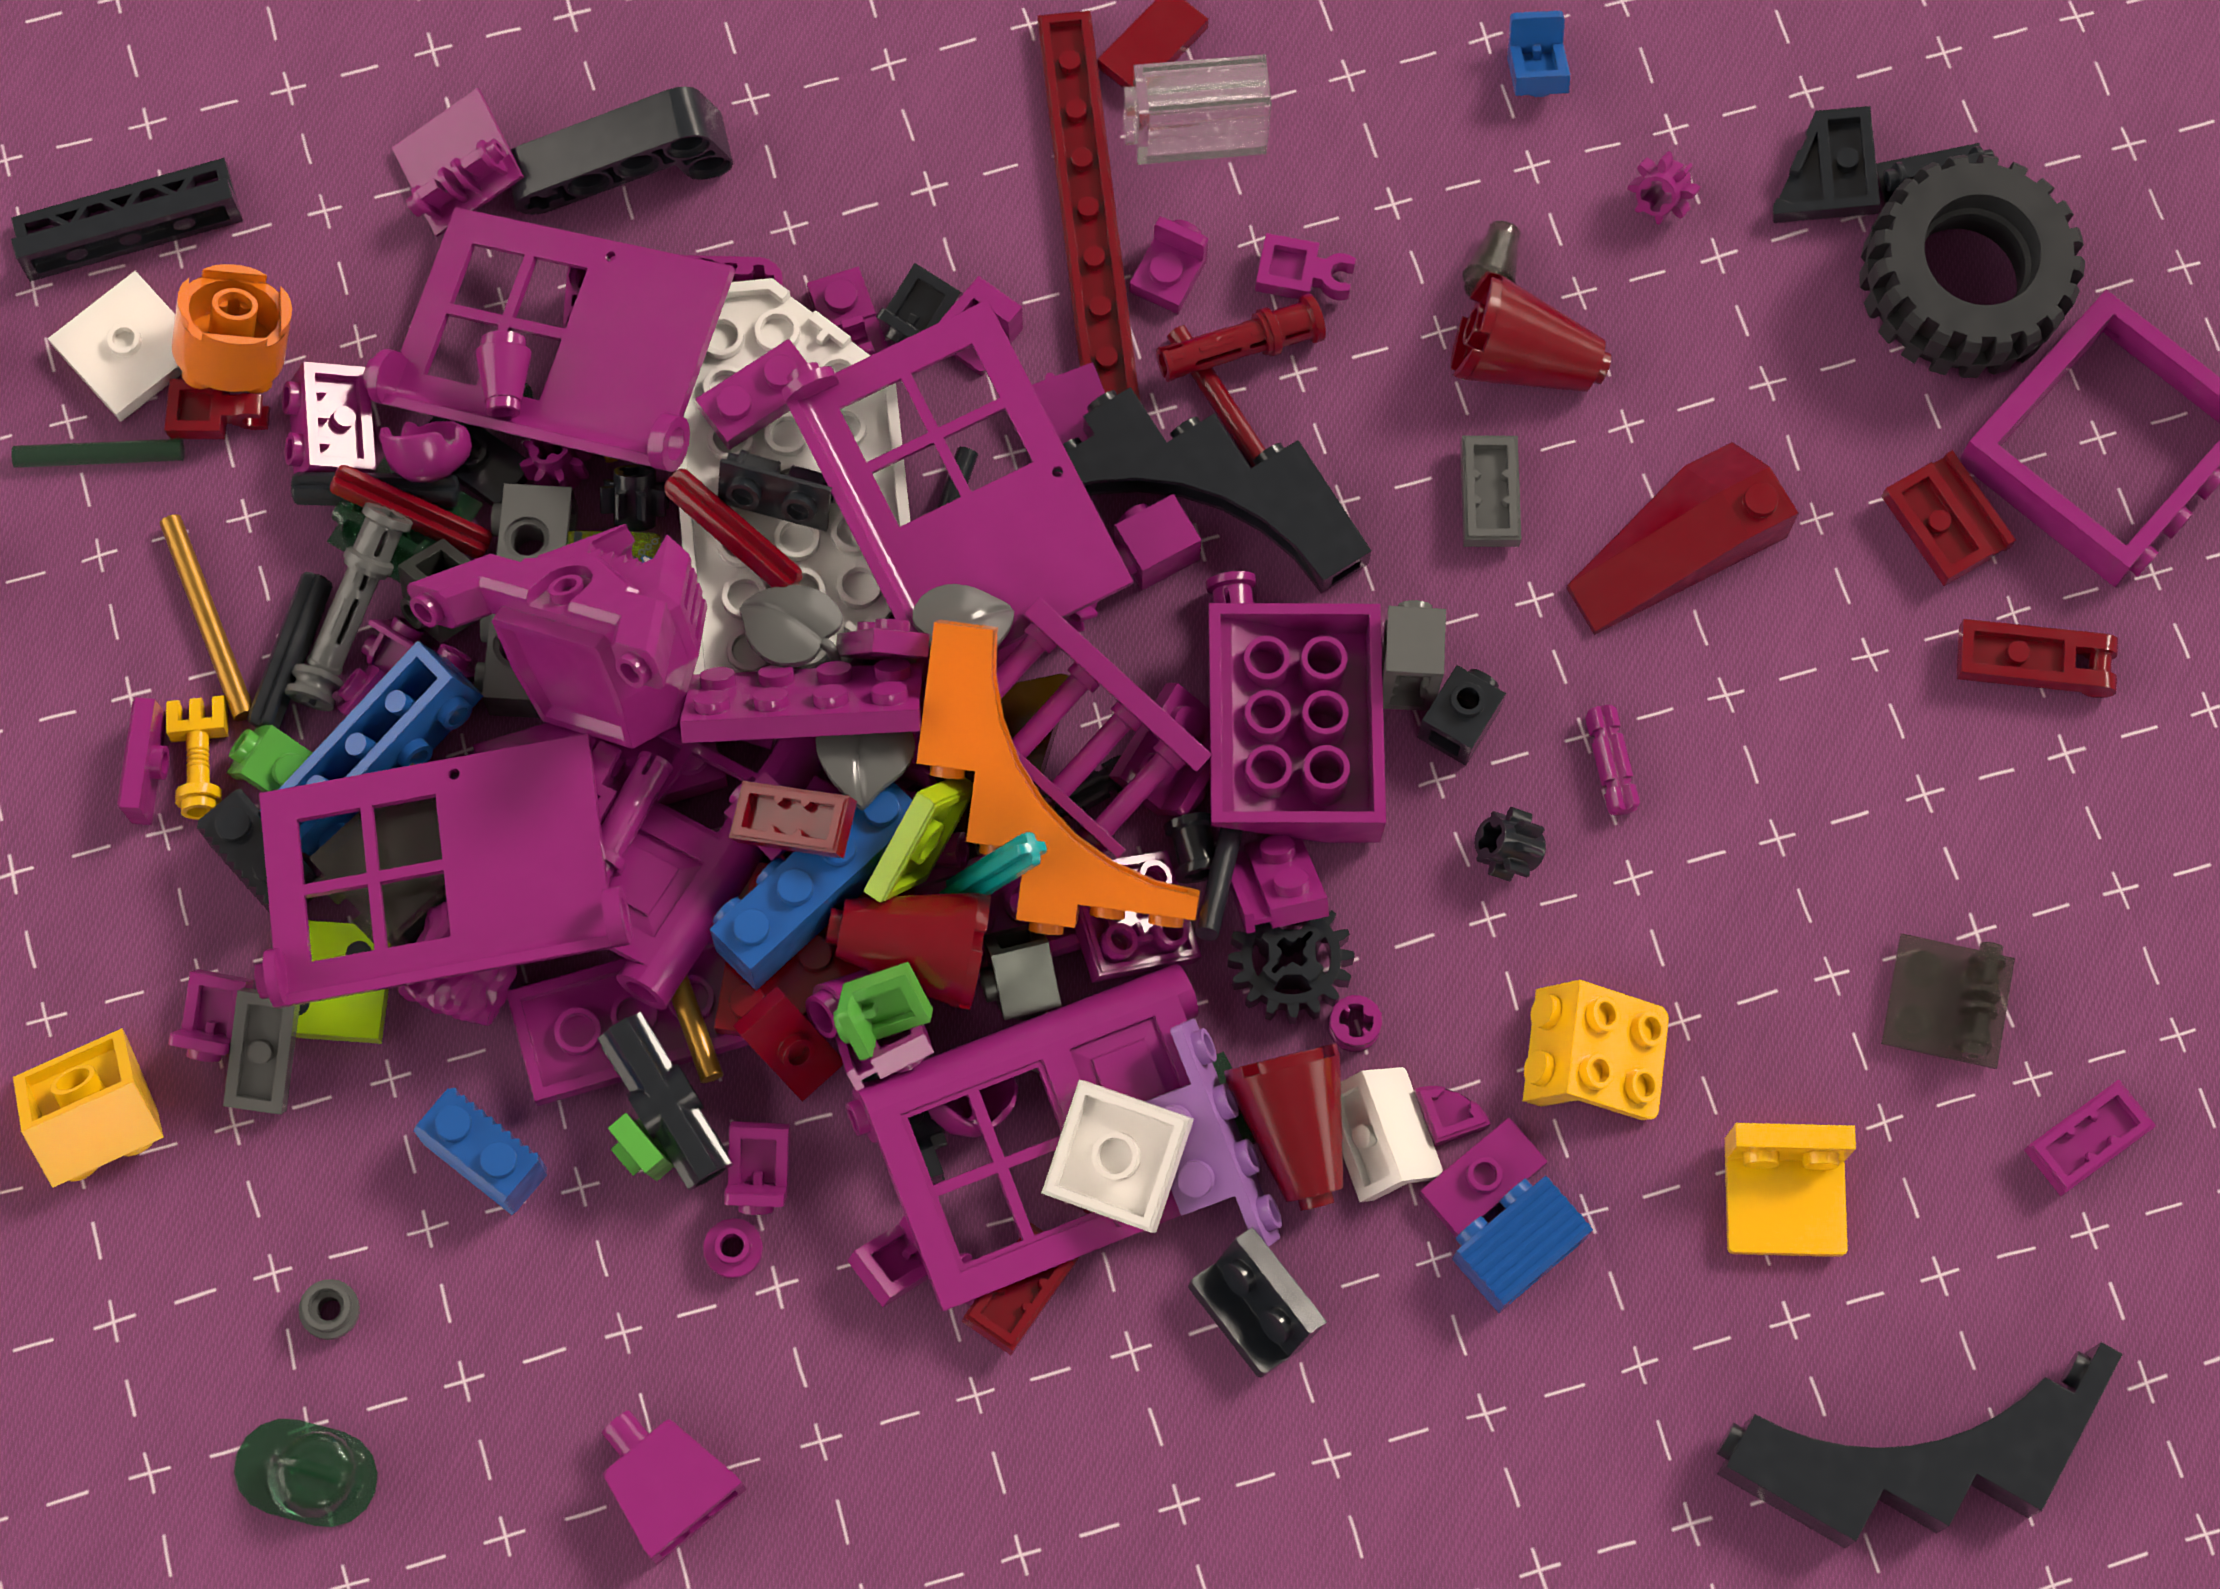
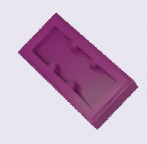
M135 697L131 707L117 806L132 824L152 825L158 780H165L169 769V750L167 746H164L166 714L156 699Z
M2118 1079L2028 1145L2024 1151L2062 1197L2150 1132L2156 1125Z
M1507 1118L1420 1190L1419 1196L1456 1238L1474 1220L1480 1216L1484 1218L1500 1204L1499 1201L1525 1178L1529 1180L1544 1168L1548 1161L1510 1118Z

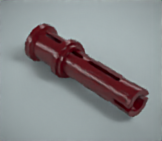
M1312 294L1300 296L1298 303L1271 311L1268 307L1258 309L1256 313L1252 314L1251 320L1228 328L1225 327L1176 344L1158 347L1156 350L1157 362L1162 376L1169 382L1187 374L1238 360V358L1251 354L1254 355L1262 352L1265 356L1269 355L1272 357L1281 354L1283 347L1305 340H1310L1313 343L1324 341L1326 337L1325 322L1317 300Z

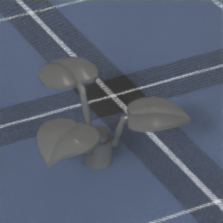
M946 584L938 586L920 597L913 609L912 619L913 625L918 632L930 633V651L934 622L938 620L998 627V646L1012 627L1014 610L1008 603L977 588L960 584ZM802 585L772 587L751 596L739 608L746 639L753 651L766 662L779 667L802 666L814 660L820 648L827 653L830 662L842 661L836 645L828 638L840 630L843 624V616L838 605L825 593ZM918 658L909 659L908 661L910 664L916 663ZM912 732L816 736V751L823 769L835 787L843 795L857 801V808L865 810L885 788L900 778L909 768L915 754V740Z

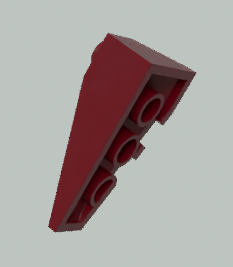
M1731 442L1685 465L1567 585L1566 589L1591 631L1596 635L1787 538L1799 513L1771 467Z

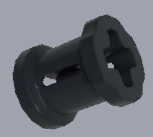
M1207 812L1185 814L1171 819L1164 824L1165 835L1171 837L1179 866L1174 871V875L1178 883L1188 884L1208 880L1216 847L1211 830L1214 827L1211 826V814Z

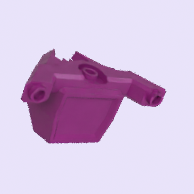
M626 524L538 555L537 558H525L521 562L488 554L409 583L406 587L411 599L410 608L413 614L422 624L428 627L441 625L454 629L483 617L496 614L492 619V624L513 672L541 720L579 733H588L589 736L631 749L677 725L699 657L708 605L702 597L703 591L700 583H697L695 569L691 567L692 560L689 553L666 535L653 559L644 563L640 562L638 558L633 559L631 550L635 539Z

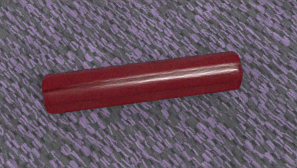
M346 464L340 465L337 468L331 481L330 491L333 494L361 507H364L365 503H374L394 510L413 522L412 530L436 541L444 538L457 550L475 559L483 557L491 543L492 533L490 530Z
M680 468L667 479L664 484L666 496L769 586L787 587L789 585H799L803 578L801 568L687 469Z

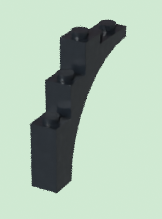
M1130 387L1118 395L1115 390L1108 391L1092 401L1087 407L1089 413L1083 416V431L1088 439L1082 442L1077 437L1063 444L1089 496L1130 492L1166 496L1174 494L1175 497H1182L1222 510L1262 532L1293 558L1320 593H1323L1369 564L1371 549L1299 440L1285 448L1282 443L1270 446L1253 460L1256 466L1250 468L1214 413L1202 421L1198 416H1195L1181 423L1170 433L1172 439L1166 442ZM1060 469L1055 470V472L1058 471L1063 474V472Z

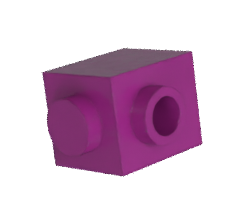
M1174 494L1151 506H1148L1147 503H1142L1132 507L1119 518V523L1115 524L1114 545L1130 576L1134 577L1141 590L1200 560L1202 539Z

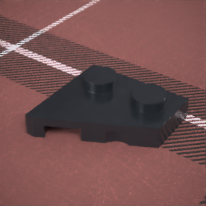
M1871 106L1815 111L1806 131L1802 148L1797 151L1789 169V177L1779 198H1776L1773 205V223L1879 214L1880 198Z

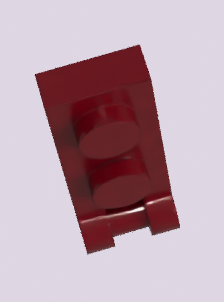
M1963 619L1959 625L1956 679L2082 692L2084 695L2094 698L2111 697L2116 694L2117 675L2111 672L2112 659H2115L2118 655V638L2105 633ZM2076 655H2083L2089 659L2088 669L2075 668Z

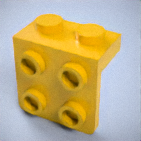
M1575 980L1536 989L1535 1001L1531 1008L1532 1026L1528 1058L1524 1066L1525 1084L1523 1101L1542 1107L1578 1100L1639 1120L1654 1119L1659 1112L1669 1016L1665 1008L1583 980Z

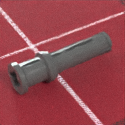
M365 503L362 513L366 516L354 546L346 547L343 555L345 558L344 563L348 567L332 605L328 610L327 617L312 652L306 660L309 665L337 676L342 673L343 664L362 624L363 617L379 580H386L387 576L392 574L394 565L391 563V559L402 533L410 532L413 522L404 515L374 503Z

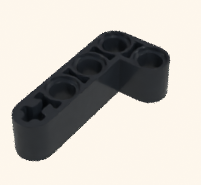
M686 86L675 87L511 149L524 178L511 186L517 211L523 214L535 215L556 210L674 165L692 179L705 180L727 173L732 169L734 163L721 111L699 90Z

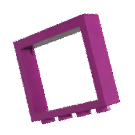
M2106 289L1972 437L1959 460L1966 470L2113 587H2116L2129 571L2139 577L2159 554L2152 545L2162 534H2165L2172 540L2194 514L2186 506L2196 495L2206 501L2220 485V440L2127 545L2122 543L2001 446L2103 333L2218 423H2220V377Z

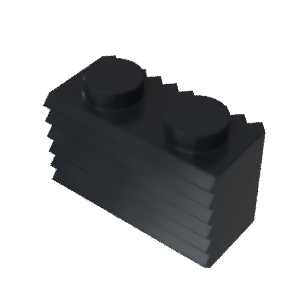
M237 789L200 818L197 829L210 847L215 850L218 856L222 858L225 864L229 866L232 872L237 875L239 880L244 883L247 889L251 891L254 897L259 900L261 905L270 914L261 812L241 789ZM303 860L305 884L320 882L310 866ZM315 897L306 898V902L309 903Z

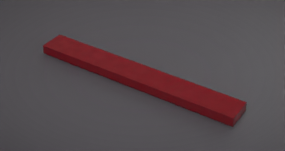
M1091 10L1037 15L1079 367L1093 362L1105 393L1115 390L1118 395L1131 387L1140 400Z

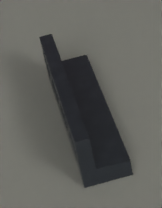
M221 158L11 217L16 238L11 239L16 259L31 282L243 222L228 165L225 158ZM219 178L218 181L195 187L197 183ZM155 195L161 196L155 199L142 202L144 198H148ZM102 210L108 211L105 213L89 217L91 213H95ZM49 225L54 226V227H52V228H48V229L41 230V231H38V232H34V233H31V234H29V232H28V231H31V230H34V229H38V228H42V227L49 226Z

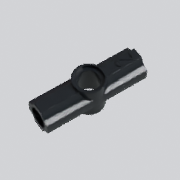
M642 1012L624 1018L598 1037L602 1045L601 1048L629 1090L626 1096L650 1136L653 1139L658 1138L689 1191L706 1184L733 1165L718 1135L710 1127L701 1112L704 1109L702 1102L678 1063L673 1065Z

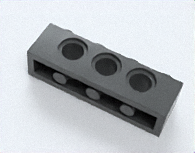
M504 484L502 503L493 504L491 515L492 536L498 537L497 555L521 562L525 558H537L538 555L574 543V532L577 529L579 507L572 487ZM538 540L544 543L541 550L536 554L525 556L517 553L519 548L528 541ZM496 614L481 618L480 638L481 642L487 643L486 661L477 662L474 686L483 695L482 699L490 716L540 718L513 672L509 661L506 660L507 656L492 624V619Z

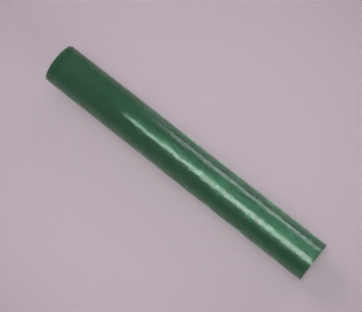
M182 438L16 445L12 447L11 457L14 468L183 461L185 449Z

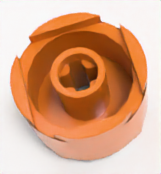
M233 264L210 266L202 270V277L190 283L189 278L184 281L178 292L172 338V354L175 362L182 370L183 380L191 387L198 389L210 387L221 391H248L255 394L268 391L272 387L273 380L281 372L285 362L292 317V303L287 292L280 286L279 293L275 288L266 283L267 275L250 267Z

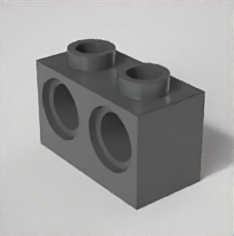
M1419 600L1404 601L1399 603L1398 606L1388 605L1381 634L1383 708L1428 711L1439 693L1444 676L1446 609L1432 608L1430 603Z

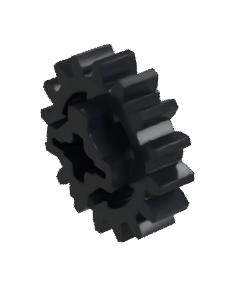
M1333 910L1329 911L1328 917L1291 924L1302 927L1301 929L1272 928L1271 923L1267 922L1255 925V932L1247 934L1241 931H1233L1230 944L1241 951L1228 954L1227 967L1241 970V972L1233 977L1232 987L1234 990L1249 988L1250 991L1245 1003L1249 1009L1261 1001L1267 1005L1265 1019L1271 1021L1279 1009L1286 1011L1289 1024H1295L1299 1010L1306 1009L1308 1015L1314 1020L1319 1018V1002L1321 1000L1333 1007L1338 1003L1340 996L1333 986L1348 988L1352 975L1341 969V967L1353 965L1355 955L1353 951L1340 949V947L1348 942L1350 933L1348 929L1332 930L1336 918V913ZM1322 944L1325 945L1329 956V970L1327 974L1323 972V966L1316 960V953ZM1255 945L1259 948V953L1266 959V965L1262 968V972L1259 975L1255 972L1252 963V951ZM1304 948L1300 966L1292 962L1278 970L1282 953L1290 957L1295 952L1299 953ZM1281 989H1299L1303 993L1284 994L1279 991Z

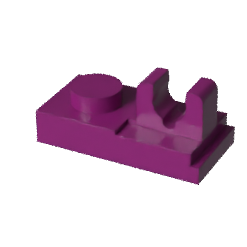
M859 266L807 282V290L814 310L851 336V341L870 356L888 348Z

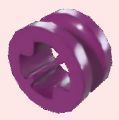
M1361 995L1347 996L1339 1000L1333 1007L1328 1023L1329 1034L1333 1042L1337 1043V1046L1349 1052H1362L1370 1048L1377 1041L1382 1026V1014L1377 1004L1371 999ZM1350 1011L1362 1012V1021L1370 1023L1371 1030L1368 1031L1363 1028L1360 1037L1350 1036L1349 1027L1339 1024V1018L1343 1016L1347 1020Z

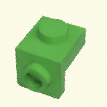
M264 725L255 728L254 731L246 729L236 740L229 752V757L234 761L229 767L227 774L236 780H246L262 792L278 790L313 752L273 725Z
M909 962L844 983L838 1008L834 1011V1023L840 1039L845 1044L851 1043L859 1060L862 1061L873 1057L876 1040L931 1022L933 1008Z
M625 1113L608 1127L609 1131L619 1141L611 1148L612 1152L633 1176L642 1169L657 1182L674 1167L658 1138L653 1139L640 1118L634 1120Z

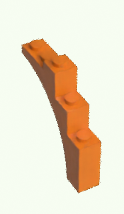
M948 620L935 621L916 764L930 765L929 775L947 779L962 780L965 779L966 770L975 771L966 842L980 844L979 853L988 855L1025 832H1033L1037 841L1045 842L1047 853L1040 857V865L1021 876L1016 920L1029 922V931L1048 935H1063L1064 927L1075 928L1078 922L1080 905L1091 906L1090 915L1104 919L1124 920L1126 911L1149 914L1148 923L1163 927L1182 928L1184 919L1196 920L1200 890L1155 880L1113 861L1078 836L1044 800L1020 762L1004 719L997 679L998 627Z

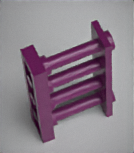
M1038 597L1023 613V616L1031 622L1024 630L1028 636L997 668L1001 699L1044 651L1050 654L1058 647L1074 663L1067 669L1071 675L1012 740L1020 762L1030 778L1082 825L1076 834L1102 853L1109 850L1119 858L1126 849L1112 835L1173 768L1179 772L1187 764L1192 770L1197 772L1212 754L1041 597ZM1101 686L1117 701L1110 708L1114 714L1051 782L1026 759L1027 756L1088 690L1094 693ZM1144 725L1160 740L1153 747L1157 753L1094 821L1069 798L1070 795L1131 729L1136 733Z

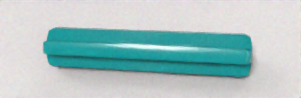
M1033 832L1022 833L946 880V888L940 891V894L979 892L980 894L990 895L1040 865V857L1047 853L1046 844L1044 841H1037Z

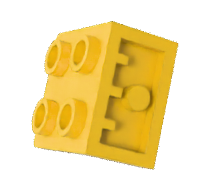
M1735 1123L1724 1138L1728 1252L1730 1254L1842 1257L1848 1250L1845 1161L1856 1149L1855 1126Z

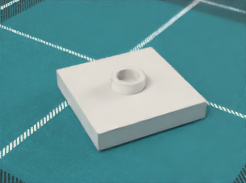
M136 271L132 272L48 338L53 348L120 422L169 384L170 379H176L182 374V370L175 362L172 354L175 313Z
M1079 1080L1041 1193L1142 1230L1156 1233L1194 1119L1085 1080Z

